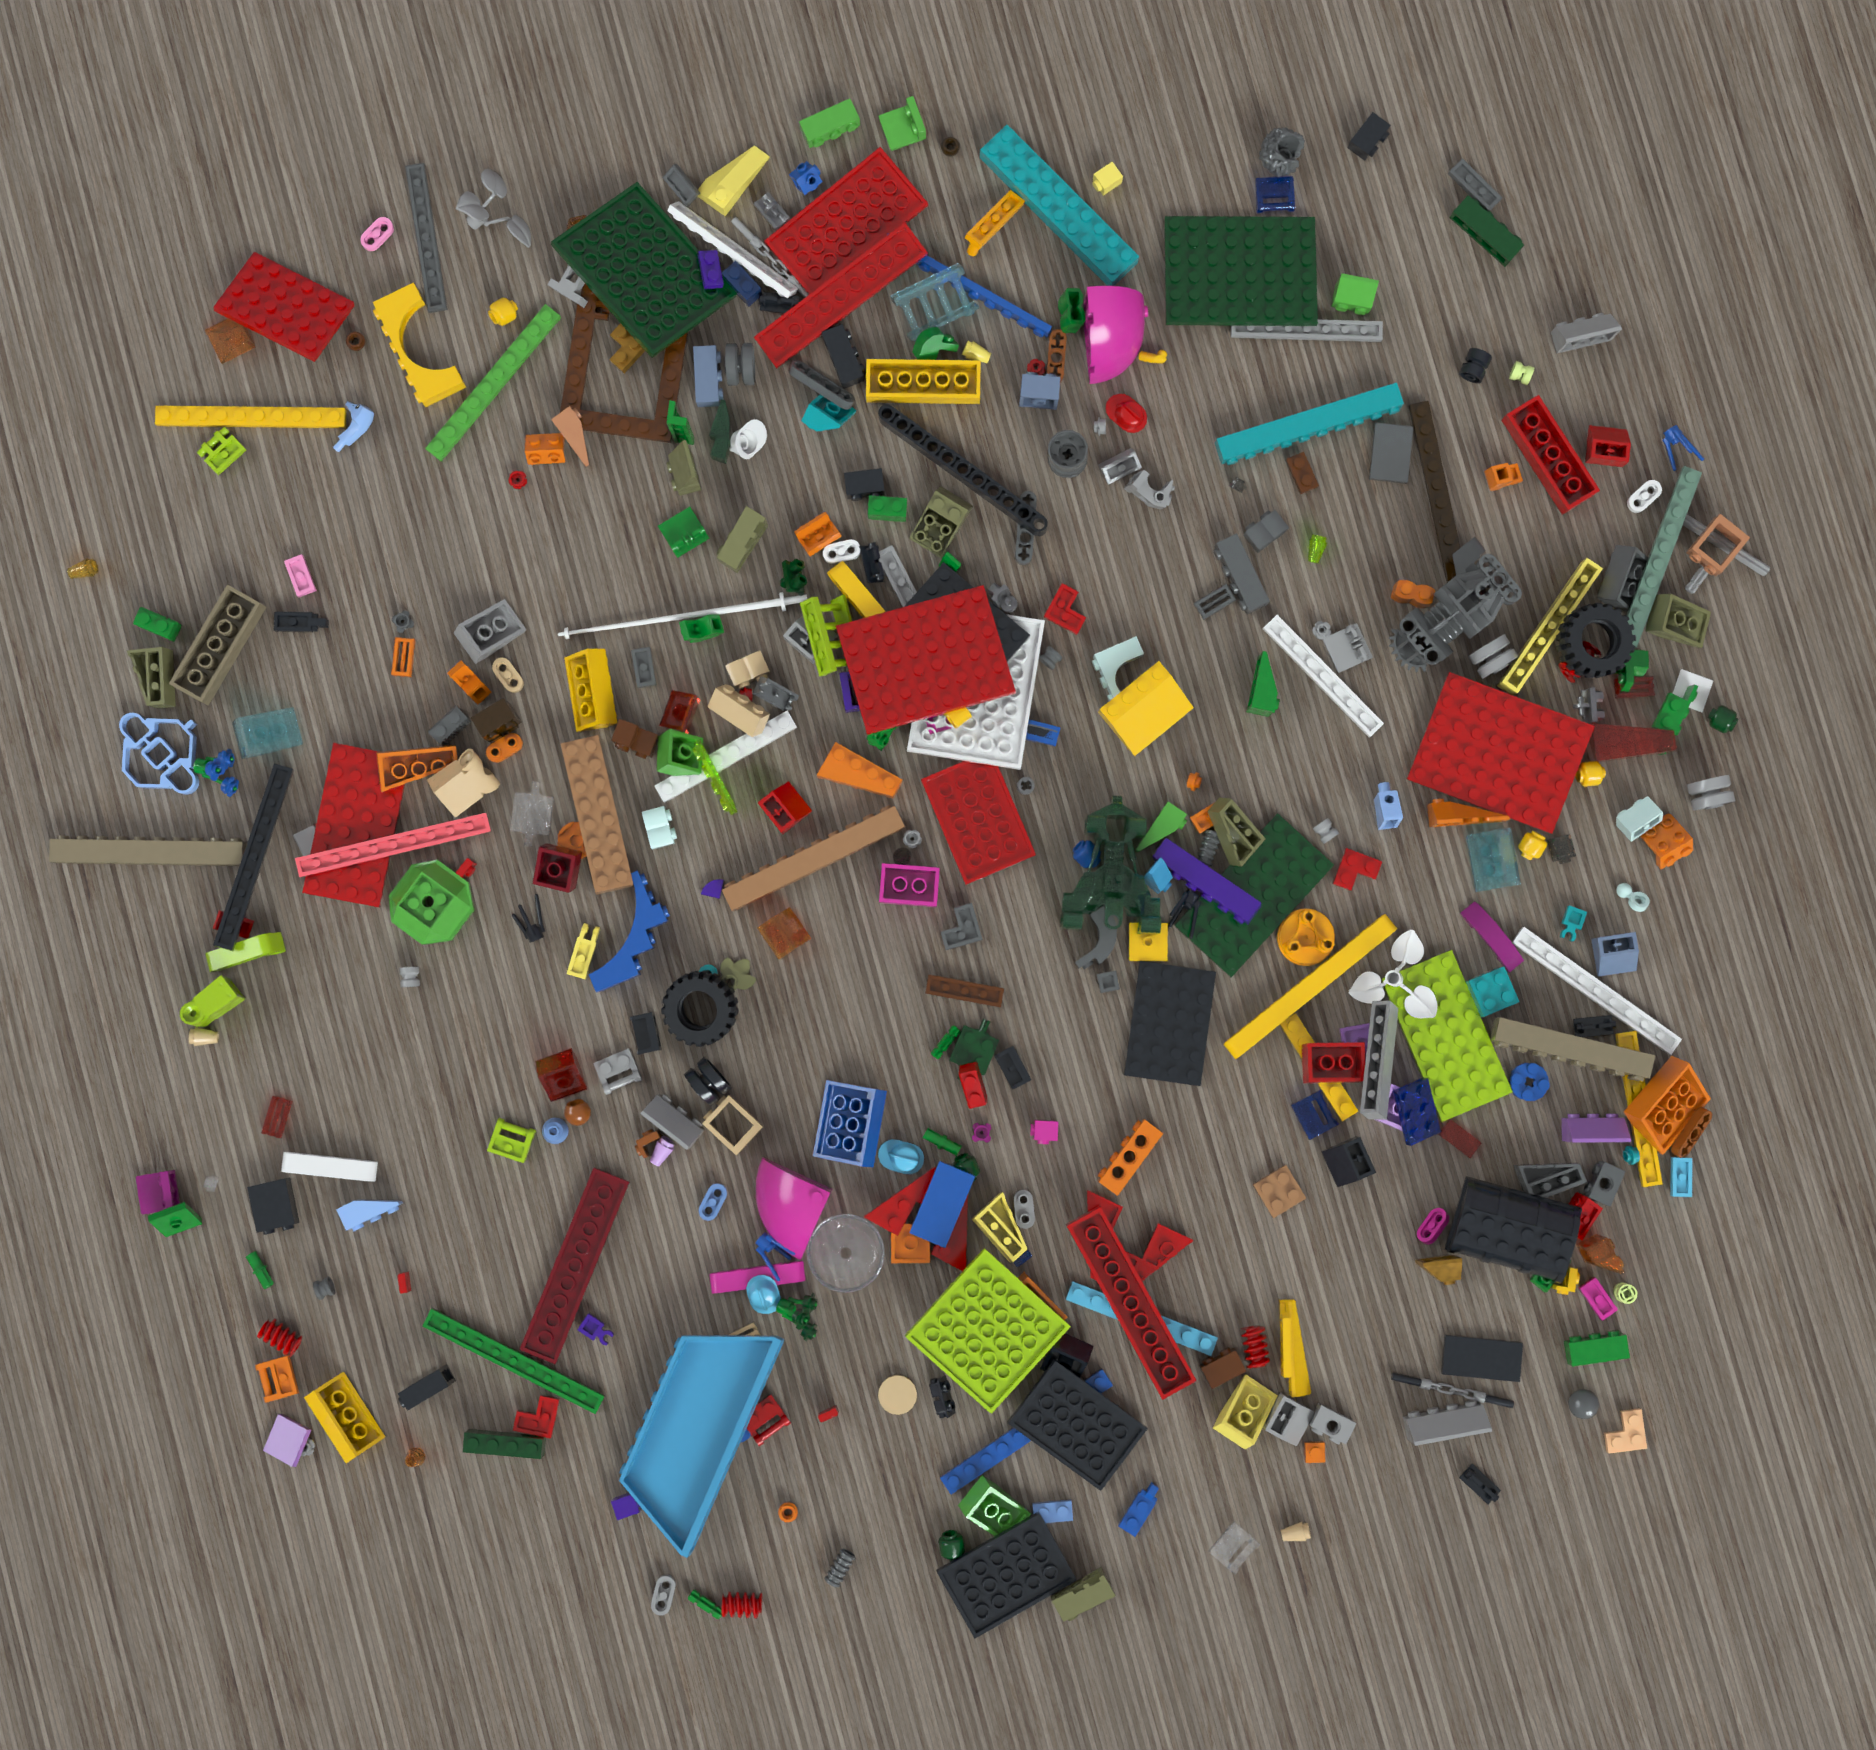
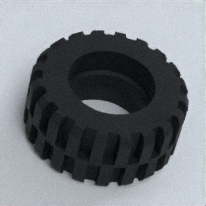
M1593 603L1575 609L1563 619L1564 623L1560 624L1558 628L1561 633L1556 635V641H1559V645L1556 648L1557 652L1561 651L1562 656L1559 657L1560 660L1567 662L1566 668L1568 670H1575L1574 674L1578 676L1584 675L1585 678H1600L1616 673V671L1625 667L1624 663L1630 661L1632 657L1629 654L1633 653L1636 647L1632 645L1636 641V635H1632L1634 626L1633 624L1629 625L1628 620L1630 618L1627 615H1621V609L1618 607L1613 609V605L1608 603ZM1590 623L1602 626L1609 636V650L1603 658L1597 659L1592 657L1583 647L1582 633L1586 625Z
M705 970L702 972L692 971L678 978L667 989V994L662 1000L664 1007L661 1008V1014L665 1015L663 1022L664 1025L668 1024L669 1033H674L677 1036L675 1039L678 1041L683 1040L689 1046L696 1044V1047H702L703 1045H711L719 1041L731 1030V1027L736 1022L735 1017L738 1015V1008H736L738 999L734 997L733 993L735 991L733 987L730 988L727 985L729 982L725 978L722 980L719 978V974H710L709 971ZM693 991H703L709 994L716 1003V1018L706 1026L692 1023L684 1013V999Z

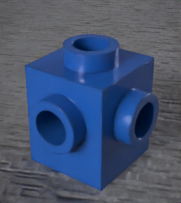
M807 161L799 164L789 174L797 190L804 195L809 191L815 190L823 182L819 176L821 172L815 164L811 165Z

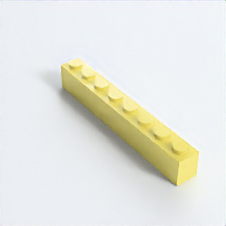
M1588 558L1579 564L1519 652V657L1512 662L1497 684L1499 688L1513 696L1520 691L1555 640L1556 635L1559 634L1558 628L1560 624L1564 623L1563 619L1576 609L1602 571V567Z

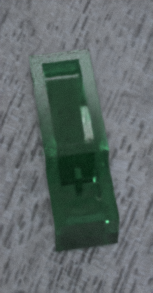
M721 399L709 436L711 440L715 441L710 454L712 460L724 464L727 463L730 452L731 424L726 402Z

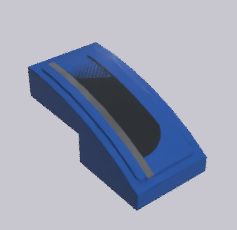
M1029 720L1026 740L1056 746L1060 727Z

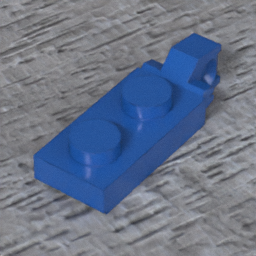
M1151 1482L1146 1491L1142 1489L1137 1493L1118 1525L1120 1528L1136 1537L1156 1504L1157 1498L1155 1495L1159 1489L1158 1486Z

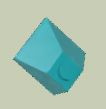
M820 394L808 405L801 421L816 432L840 428L850 419L857 410L853 407L843 409Z

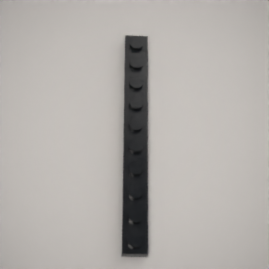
M275 763L273 765L213 943L215 947L234 951L294 772L292 768Z

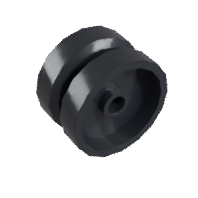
M703 1057L697 1062V1067L702 1075L694 1068H690L683 1075L693 1090L712 1106L719 1100V1096L713 1088L725 1095L732 1087L719 1070L706 1057Z

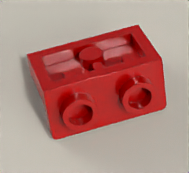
M1576 1192L1569 1204L1582 1208L1577 1238L1583 1241L1603 1208L1590 1198Z

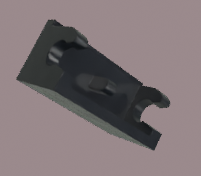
M1014 1046L994 1055L1012 1090L1031 1081Z

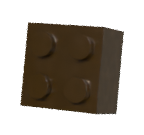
M504 698L471 717L482 738L493 743L502 738V734L507 731L509 733L519 728L518 725L522 723L511 704Z

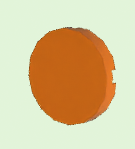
M570 822L563 826L558 834V846L581 851V859L587 857L579 822Z

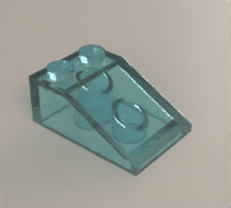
M293 707L239 717L232 722L242 759L261 756L303 744Z

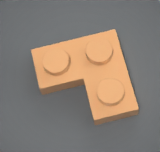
M1642 1409L1620 1411L1623 1430L1604 1433L1607 1453L1647 1449Z

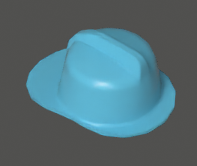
M891 1139L884 1142L878 1151L880 1163L885 1168L899 1173H916L924 1163L922 1150L908 1142Z
M766 1275L753 1277L746 1287L752 1308L762 1314L775 1312L777 1304L781 1299L775 1280Z

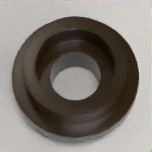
M948 137L942 141L941 150L946 156H954L959 152L960 144L957 139ZM952 145L954 148L949 150L947 146Z

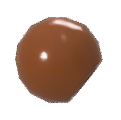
M582 1099L568 1102L564 1109V1117L571 1125H584L591 1116L590 1106Z

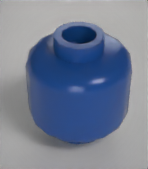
M1082 840L1073 848V858L1083 868L1086 869L1091 866L1094 868L1100 863L1101 850L1090 840Z

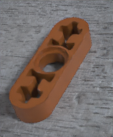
M1056 329L1051 332L1049 337L1046 374H1053L1054 367H1058L1057 375L1060 376L1061 383L1064 376L1067 337L1062 330ZM1056 335H1060V338L1063 339L1059 342V348H1055L1056 340L1053 338H1056ZM1059 353L1062 359L1059 362H1054L1051 359V355Z
M1699 1107L1694 1112L1672 1146L1671 1152L1673 1155L1679 1158L1687 1157L1712 1119L1711 1111Z

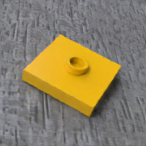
M1129 923V961H1168V923Z

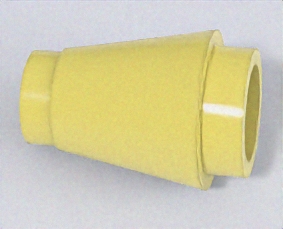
M967 341L962 355L966 356V359L988 363L991 353L976 342Z

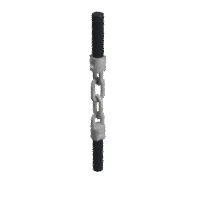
M1394 1372L1391 1375V1380L1419 1386L1422 1389L1430 1390L1431 1388L1448 1395H1461L1466 1399L1477 1400L1480 1403L1487 1402L1508 1408H1513L1514 1401L1487 1395L1485 1392L1458 1389L1450 1384L1433 1383L1430 1379H1420ZM1442 1386L1450 1387V1392L1441 1390ZM1469 1392L1474 1393L1473 1397L1467 1396Z

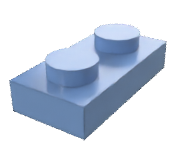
M1071 1500L1032 1503L1033 1514L1039 1511L1045 1523L1073 1521Z

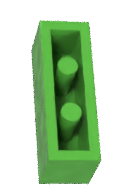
M849 98L799 121V126L808 147H819L829 139H837L846 131L852 132L860 126V118Z

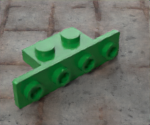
M1697 685L1688 686L1683 698L1671 692L1667 694L1652 725V728L1665 734L1656 754L1664 755L1671 751L1673 747L1672 741L1682 728L1680 724L1689 714L1690 709L1688 707L1697 697Z

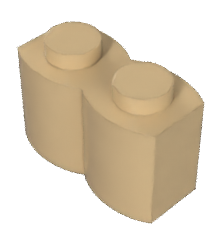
M761 651L726 665L735 689L739 688L742 690L744 687L747 688L752 681L757 680L758 682L760 677L768 678L767 675L770 674Z

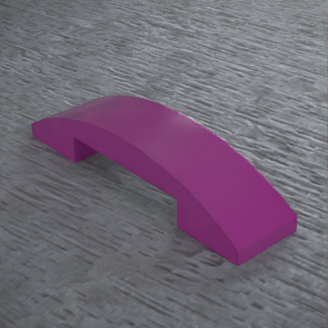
M1475 901L1459 913L1491 948L1498 961L1505 967L1508 973L1524 961L1502 929Z

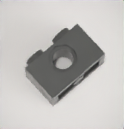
M1599 1161L1592 1169L1593 1176L1591 1181H1588L1585 1185L1584 1196L1611 1207L1626 1171L1604 1161ZM1602 1178H1605L1607 1181L1604 1188H1601L1599 1184Z

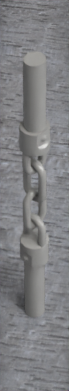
M737 217L733 218L731 221L733 225L750 241L755 250L760 255L767 256L772 261L771 265L778 274L785 275L788 278L787 280L798 288L797 291L803 298H806L809 294L793 275L790 276L787 273V268L779 259H773L769 254V248ZM762 246L766 249L763 251L764 253L759 250ZM777 262L784 268L782 272L775 266Z

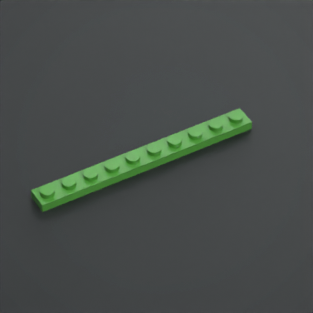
M546 304L542 307L425 449L442 462L561 319V316Z

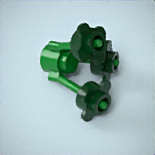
M812 1292L811 1296L805 1295L803 1300L789 1297L788 1300L781 1298L777 1304L776 1312L796 1325V1329H802L800 1335L804 1337L803 1340H812L816 1337L817 1325L809 1322L811 1311L816 1310L818 1305L815 1293ZM794 1303L802 1304V1309L796 1310Z

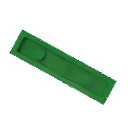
M669 400L667 425L674 442L681 443L686 440L688 444L694 445L695 437L688 419L681 417L676 402Z

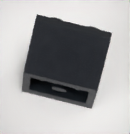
M1359 1136L1321 1151L1337 1187L1359 1181L1376 1173Z

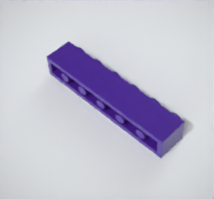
M1165 838L1153 855L1155 862L1159 858L1164 860L1173 878L1178 881L1180 879L1185 881L1189 889L1194 892L1196 890L1201 892V896L1205 900L1217 903V907L1221 911L1233 914V918L1240 924L1246 923L1248 925L1261 907V902L1167 838Z

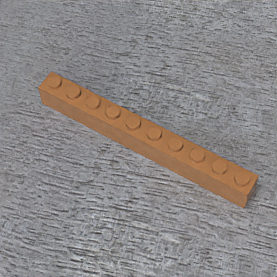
M888 805L880 809L881 813L875 816L872 813L863 817V822L859 824L853 822L845 826L846 830L840 833L838 830L828 835L829 838L824 841L818 839L812 842V846L807 849L801 847L795 850V855L789 858L785 855L777 859V863L772 866L766 864L760 867V872L754 875L750 872L742 876L743 880L737 883L734 880L725 884V889L722 892L731 911L734 912L905 829L896 807Z

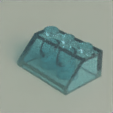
M1511 828L1466 835L1476 892L1521 885Z

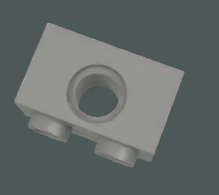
M1318 1403L1314 1410L1315 1413L1309 1422V1425L1313 1427L1312 1431L1321 1436L1323 1433L1329 1435V1440L1338 1445L1340 1442L1347 1444L1356 1422ZM1332 1420L1335 1421V1428L1328 1430L1327 1423Z

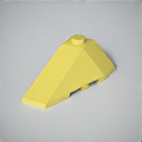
M754 145L705 179L698 189L700 194L697 197L726 216L770 156Z

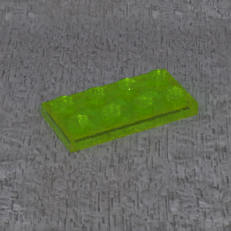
M700 739L694 742L695 748L692 749L697 761L702 760L704 764L701 766L707 778L711 777V787L716 795L720 794L721 799L719 800L724 811H729L731 815L738 812Z

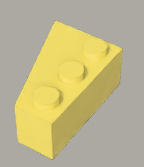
M1003 1192L994 1197L972 1218L973 1222L1010 1263L1014 1262L1027 1250V1246L1016 1225Z

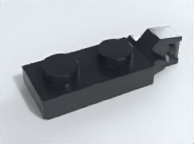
M274 612L273 631L318 632V628H329V620L318 618V614L312 612Z

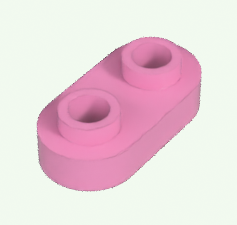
M386 217L378 218L361 235L360 241L362 246L368 251L377 250L393 234L394 226L392 222ZM384 226L388 227L386 231H382ZM374 240V243L370 245L369 241Z

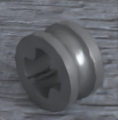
M1023 777L1017 783V789L1023 795L1030 794L1035 788L1034 781L1029 777ZM1028 781L1031 789L1022 790L1021 787L1023 785H1021V782L1025 783Z

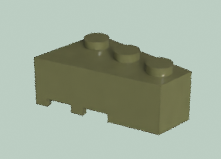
M1219 797L1208 810V814L1229 865L1242 867L1263 843L1265 837L1232 799Z
M1099 1567L1052 1595L1051 1601L1064 1622L1066 1620H1074L1079 1614L1116 1595L1102 1567Z

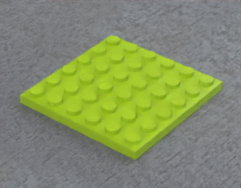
M984 1248L905 1334V1337L992 1414L1071 1326Z

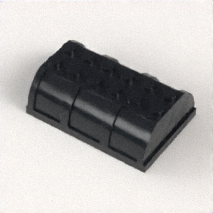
M1466 1176L1445 1244V1250L1449 1253H1459L1477 1258L1481 1262L1495 1263L1516 1269L1520 1273H1530L1552 1279L1556 1283H1561L1566 1276L1577 1241L1582 1208Z

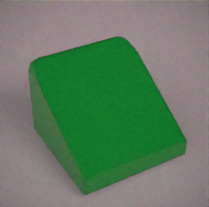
M949 552L944 555L939 563V567L944 562L956 573L961 569V563Z

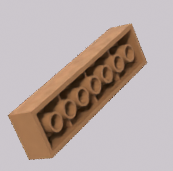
M596 735L560 743L595 894L598 895L632 887V876L599 736Z

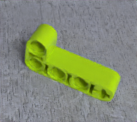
M281 932L261 934L237 942L234 951L219 948L207 952L205 955L210 972H217L263 956L283 953L286 951Z

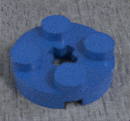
M1535 1063L1519 1064L1510 1074L1509 1084L1513 1094L1524 1101H1536L1542 1098L1550 1087L1546 1071ZM1526 1077L1533 1079L1531 1087L1529 1085L1525 1086Z

